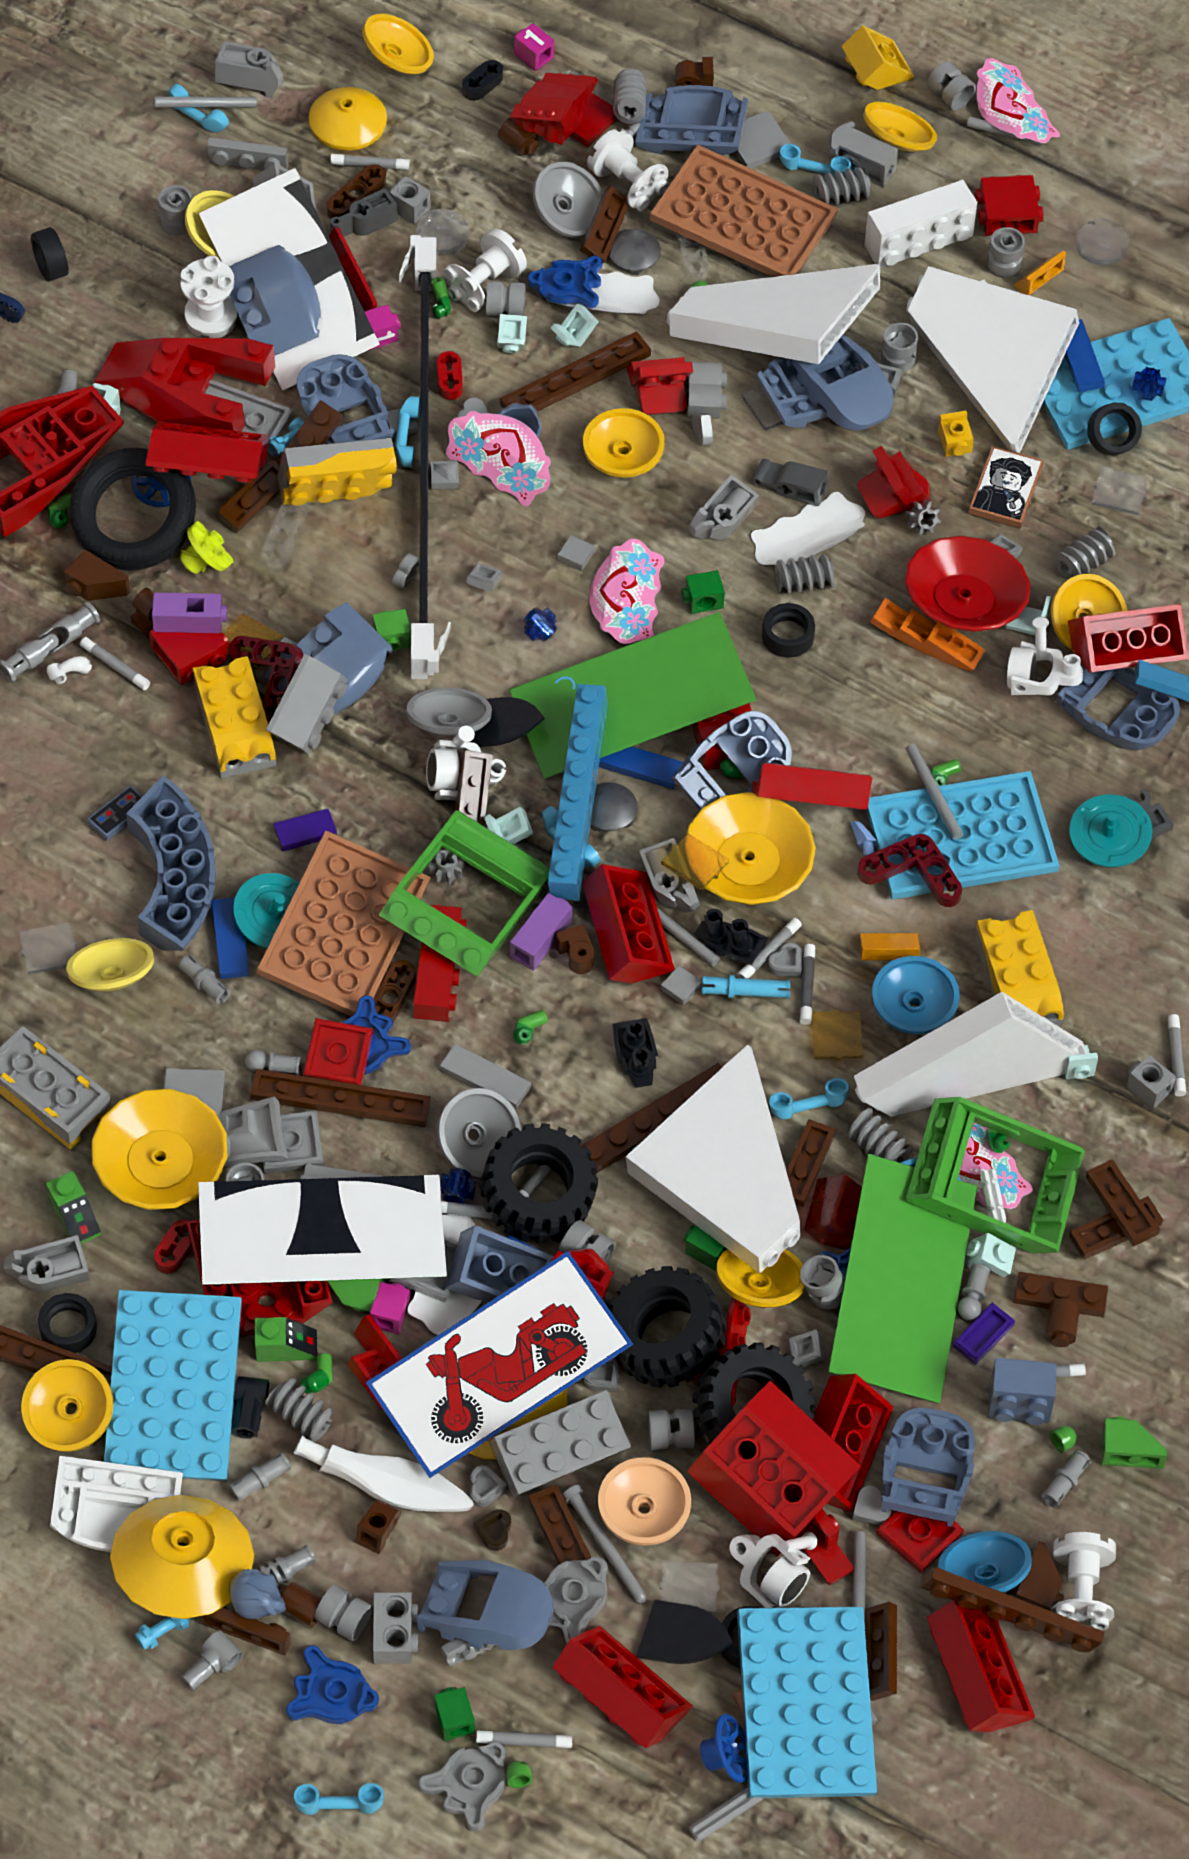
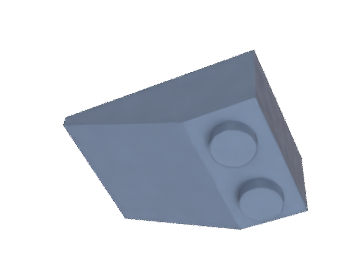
M474 1225L460 1233L445 1288L473 1299L490 1302L547 1265L554 1256Z

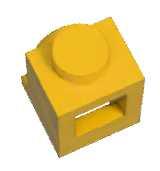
M967 411L940 415L938 434L946 457L972 453L974 438L967 419Z

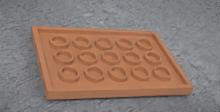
M697 145L650 213V221L771 277L800 273L836 218L838 208Z
M325 830L260 962L256 974L349 1016H353L362 996L369 995L372 998L375 997L405 934L404 930L384 919L379 914L394 889L411 868ZM421 873L406 891L421 899L431 877Z

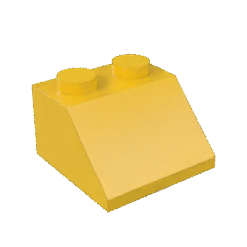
M862 25L841 46L846 54V61L857 73L856 79L865 87L868 85L879 90L911 80L914 77L894 40Z

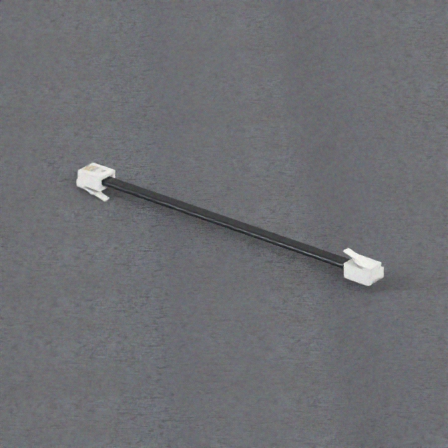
M410 235V248L399 273V282L402 281L405 271L409 269L412 257H415V291H421L419 623H411V678L428 679V675L439 673V658L444 650L451 629V622H448L445 633L440 637L438 649L434 650V623H428L429 291H433L431 281L436 278L437 258L436 237Z

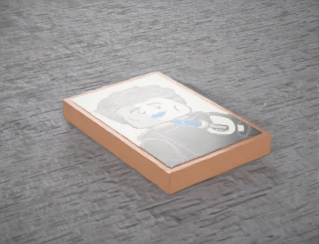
M992 446L968 514L1021 529L1043 469L1044 460Z

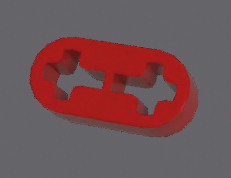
M453 351L443 352L437 357L439 393L447 400H455L463 393L461 359ZM446 363H451L452 370H447ZM448 381H453L454 388L450 389L448 387Z
M188 1220L176 1221L154 1252V1261L157 1270L165 1274L176 1272L193 1249L190 1236H184L178 1243V1233L183 1234L185 1231H188ZM172 1250H174L173 1261L167 1260L166 1263H164L162 1256L168 1257Z

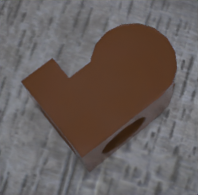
M702 57V62L691 60L679 62L675 67L676 86L703 85L713 87V57Z
M144 588L133 600L132 605L136 612L130 618L131 623L148 637L149 631L153 629L154 592L149 588Z
M584 925L557 932L555 946L559 954L568 953L569 968L576 974L590 972L594 965L595 952Z
M377 1499L358 1523L355 1543L380 1554L387 1538L398 1523L401 1510Z

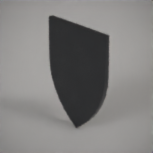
M500 697L486 699L492 708L491 719L483 728L474 732L475 736L470 742L476 743L479 747H491L510 743L532 731L545 718L534 705L519 698Z
M654 1600L637 1658L671 1664H691L707 1660L731 1646L733 1642L722 1623L706 1610L686 1604Z

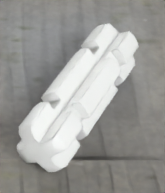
M994 1169L983 1170L980 1173V1178L984 1189L983 1193L989 1213L988 1216L1006 1223L997 1173Z

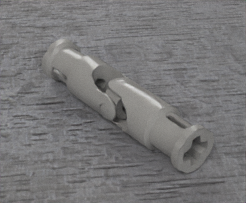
M84 602L82 608L72 615H65L41 632L38 636L39 640L26 642L16 649L14 655L5 661L0 660V673L9 683H13L18 675L27 669L32 670L38 666L48 654L56 653L80 637L84 629L92 624L97 625L100 623L99 613L89 602ZM52 629H56L61 633L63 641L60 645L58 637L49 632Z

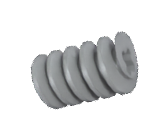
M622 70L616 75L614 80L613 112L616 118L627 124L640 122L646 114L647 86L644 74L639 70Z
M856 167L854 172L851 169H845L843 174L841 171H835L833 176L830 172H826L823 178L820 174H815L813 177L815 198L823 200L827 204H829L830 198H833L835 204L839 205L841 196H843L846 203H849L850 195L852 194L856 201L860 200V193L864 194L866 200L870 198L871 184L866 168L863 171L861 167Z
M1097 526L1096 529L1089 531L1087 535L1080 537L1079 540L1072 542L1070 546L1063 548L1062 552L1055 553L1054 563L1058 572L1068 579L1070 576L1074 577L1082 573L1089 574L1090 568L1097 569L1099 563H1106L1107 557L1113 558L1116 553L1108 533L1102 527Z
M821 554L819 561L814 555H811L808 563L804 557H799L797 565L792 558L787 560L786 566L783 560L776 561L775 578L779 594L781 587H785L787 593L791 594L792 585L796 586L799 593L802 592L803 584L807 585L809 591L813 590L815 582H817L820 590L824 588L825 581L829 582L831 588L835 586L834 566L831 558L828 559L826 554Z
M872 1108L864 1110L851 1125L848 1135L849 1139L852 1142H857L858 1148L865 1150L867 1156L871 1154L902 1163L908 1160L912 1154L913 1146L905 1150L903 1149L906 1144L905 1138L895 1142L898 1136L897 1131L887 1134L890 1128L888 1123H884L880 1127L878 1126L881 1121L879 1115L870 1119L873 1113Z
M295 1378L282 1382L269 1394L266 1399V1406H273V1411L276 1414H282V1418L286 1422L291 1421L294 1429L301 1428V1434L306 1437L310 1436V1441H319L331 1425L330 1417L333 1409L330 1407L322 1412L321 1409L324 1405L322 1400L313 1405L314 1393H309L306 1397H303L306 1389L304 1385H301L296 1390L293 1389L296 1384Z

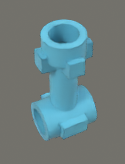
M298 417L288 426L289 433L278 438L275 435L271 437L268 442L269 454L273 457L282 455L284 448L289 445L305 421Z
M166 1617L151 1628L144 1624L138 1628L139 1632L134 1634L143 1650L149 1647L153 1649L158 1645L157 1638L172 1628L184 1630L189 1627L190 1620L189 1618Z

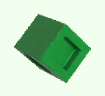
M718 570L686 576L685 587L681 588L683 603L689 605L691 614L724 608L725 591Z
M448 1687L441 1690L439 1694L434 1695V1707L444 1741L475 1733V1720L465 1687L458 1689L456 1687Z

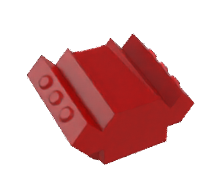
M545 73L542 81L538 80L523 96L521 103L515 105L510 118L516 121L515 124L519 125L523 130L534 132L548 142L562 145L580 126L587 102L598 79L585 75Z

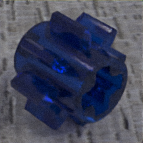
M1146 367L1142 372H1135L1132 390H1137L1139 399L1152 401L1157 395L1163 396L1166 378L1161 377L1159 369Z
M538 607L533 608L523 619V622L526 624L523 627L525 629L524 633L532 641L536 638L546 641L557 630L555 625L557 622L555 619L556 615L548 607L543 611Z
M452 1168L449 1175L442 1173L440 1191L443 1194V1199L447 1202L463 1204L466 1198L472 1200L476 1189V1180L471 1179V1173L461 1168Z

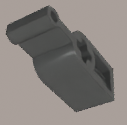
M386 188L352 203L349 213L341 217H333L330 220V233L334 227L340 228L344 237L352 233L364 236L398 221L397 203Z
M762 459L752 478V483L757 486L773 488L779 495L785 498L815 506L820 505L829 487L827 470L791 461L782 465L771 462L769 459Z

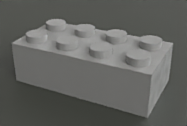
M607 1390L489 1440L513 1498L631 1447Z

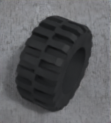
M531 1123L525 1124L522 1131L514 1128L508 1131L507 1137L501 1136L497 1140L494 1149L490 1150L481 1178L480 1191L481 1197L485 1198L483 1206L486 1212H493L491 1220L496 1226L504 1225V1232L512 1236L513 1233L521 1236L520 1240L528 1242L529 1238H535L536 1243H546L549 1237H552L553 1241L563 1239L564 1233H567L577 1220L585 1221L598 1187L596 1173L598 1169L596 1162L590 1161L592 1153L587 1146L583 1148L580 1146L581 1139L576 1135L572 1137L566 1135L567 1130L562 1127L554 1130L550 1129V1124L541 1123L540 1128H534V1124ZM525 1165H547L563 1179L567 1189L566 1194L551 1202L530 1200L517 1190L512 1181V1174L515 1170Z
M662 1266L659 1271H655L654 1268L645 1270L646 1274L640 1277L635 1275L630 1278L631 1283L627 1286L623 1284L617 1291L619 1296L617 1298L613 1297L608 1306L615 1319L634 1344L617 1355L616 1358L624 1371L629 1376H634L636 1381L642 1384H647L649 1381L652 1387L661 1388L663 1384L675 1387L679 1386V1382L684 1380L686 1383L695 1380L693 1376L696 1374L705 1373L704 1369L708 1364L720 1356L718 1348L722 1349L725 1345L726 1338L724 1334L727 1332V1323L724 1319L723 1310L712 1288L698 1274H690L688 1269L677 1267L676 1271H674L672 1266ZM669 1311H684L690 1314V1319L684 1330L673 1339L661 1343H650L642 1340V1335L647 1325L660 1314Z
M754 1342L750 1346L742 1344L732 1350H728L704 1369L705 1373L699 1376L696 1383L699 1389L693 1393L692 1402L698 1404V1407L692 1412L694 1420H700L701 1426L697 1428L700 1436L706 1434L710 1440L707 1443L708 1446L736 1416L731 1404V1389L734 1382L740 1378L753 1379L764 1386L769 1381H772L814 1420L815 1415L810 1413V1410L816 1407V1398L810 1397L809 1393L814 1388L811 1380L806 1381L803 1376L806 1373L802 1365L797 1367L793 1363L795 1357L788 1352L784 1355L779 1354L780 1348L774 1345H770L765 1349L763 1343ZM743 1441L739 1451L743 1457L753 1458L756 1454V1446L751 1441Z

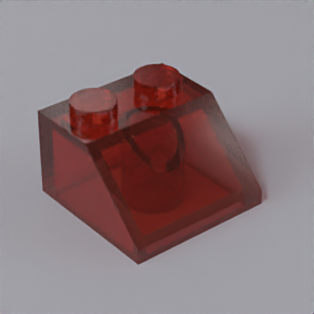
M845 1173L817 1179L804 1231L822 1245L846 1251L852 1246L862 1187Z

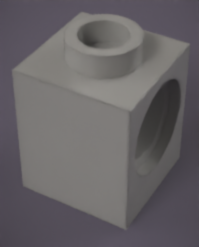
M406 176L399 183L393 184L389 190V194L397 203V214L413 224L431 208L430 190Z
M1149 1055L1142 1062L1138 1060L1131 1066L1128 1071L1129 1080L1127 1088L1154 1109L1173 1091L1176 1076ZM1144 1078H1150L1154 1080V1082H1148L1144 1080Z

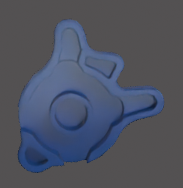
M591 256L581 261H553L552 267L545 271L544 268H541L538 271L531 272L528 275V284L550 302L558 304L580 303L588 308H594L599 304V296L591 288L601 286V277L597 272L602 268V259L599 256Z
M369 995L362 996L354 1015L342 1022L373 1028L374 1030L364 1075L373 1073L387 1059L393 1056L407 1055L411 1052V1043L408 1039L388 1035V1031L393 1027V1021L390 1017L376 1012L375 1001Z
M310 1645L304 1650V1660L311 1673L308 1676L298 1675L294 1679L297 1697L286 1707V1714L290 1720L297 1721L305 1717H314L327 1723L343 1724L354 1720L365 1712L376 1709L379 1704L378 1693L370 1688L360 1669L350 1663L327 1658L319 1647L315 1645Z

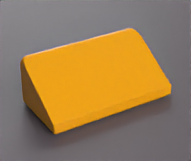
M1063 250L1048 258L1014 283V287L1026 295L1035 292L1064 270L1066 252Z
M860 933L861 960H895L906 956H919L920 944L918 933Z

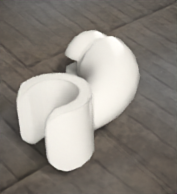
M77 656L61 664L53 663L47 667V674L50 680H55L57 684H62L67 679L65 673L75 671L87 674L91 670L92 665L86 657Z

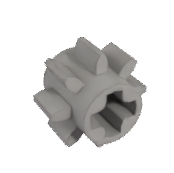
M926 499L923 505L914 501V507L910 511H906L910 518L907 525L910 527L916 526V533L921 535L924 529L933 533V527L937 523H941L937 516L940 508L931 507V501Z
M442 848L431 860L429 874H436L437 883L441 881L451 885L452 881L456 878H462L461 869L464 868V860L461 858L457 859L456 855Z

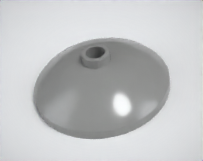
M555 162L548 165L537 175L533 185V200L538 214L552 230L563 236L579 238L586 235L603 195L598 182L588 171L574 163Z
M459 688L426 690L413 696L407 704V716L416 727L427 733L447 738L455 737L459 729L466 725L470 726L474 732L480 730L490 721L492 714L491 705L483 696Z
M473 1088L456 1094L446 1103L438 1119L437 1138L442 1154L453 1168L467 1176L482 1178L490 1150L494 1149L497 1140L501 1136L507 1137L508 1131L514 1128H518L519 1131L522 1130L519 1117L506 1098L489 1089ZM470 1130L475 1134L474 1140H471L468 1136Z

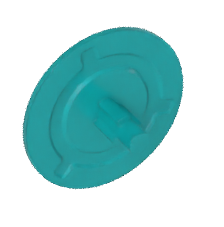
M1114 794L1095 796L1082 803L1074 812L1069 826L1072 845L1080 856L1095 865L1109 868L1126 866L1142 857L1150 846L1153 833L1152 823L1146 811L1137 802Z
M278 873L260 874L246 881L238 890L233 903L234 919L241 933L255 945L267 949L300 882Z

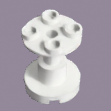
M616 129L610 130L594 145L593 148L597 151L593 157L589 155L587 166L589 170L599 177H605L614 173L619 179L627 178L633 185L628 193L627 202L632 208H636L641 212L648 207L649 203L657 195L664 194L669 187L667 182L668 169L665 165L656 164L643 172L637 166V158L630 153L633 147L632 136L624 129H621L620 132Z
M495 228L487 232L480 240L483 254L476 259L475 268L469 272L460 265L449 264L443 269L446 283L449 286L447 288L449 297L454 301H461L470 310L477 312L485 304V295L480 286L485 279L494 280L500 274L507 278H516L526 269L527 261L522 249L516 250L512 245L515 240L503 230Z
M208 256L205 259L192 262L181 271V289L189 299L185 305L186 325L196 336L201 337L203 335L209 336V338H222L233 331L238 318L237 309L230 295L234 288V274L231 268L224 262H221L216 256Z
M1091 1532L1065 1534V1540L1060 1542L1058 1538L1055 1539L1053 1543V1557L1057 1562L1068 1566V1580L1074 1584V1599L1056 1603L1052 1606L1051 1611L1099 1630L1108 1629L1109 1621L1114 1618V1610L1103 1602L1092 1600L1093 1585L1099 1582L1100 1568L1109 1566L1115 1561L1116 1543L1108 1538V1543L1101 1541L1100 1534Z

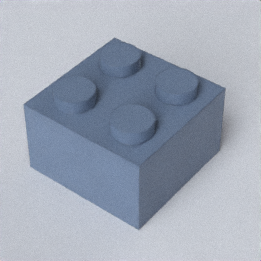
M995 1358L989 1389L988 1418H996V1420L1001 1422L1021 1420L1033 1425L1049 1423L1056 1393L1057 1363Z

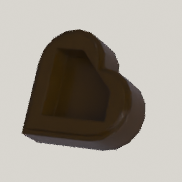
M497 1509L474 1522L473 1528L489 1549L499 1551L506 1547L508 1543L511 1516L507 1511Z

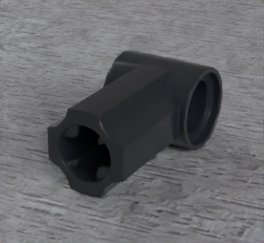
M238 1376L234 1400L236 1406L231 1428L232 1434L244 1439L258 1437L263 1407H266L265 1403L269 1393V1379Z

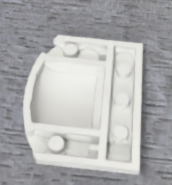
M59 1456L50 1527L77 1544L99 1551L111 1552L115 1533L131 1512L154 1499L180 1495L183 1473Z

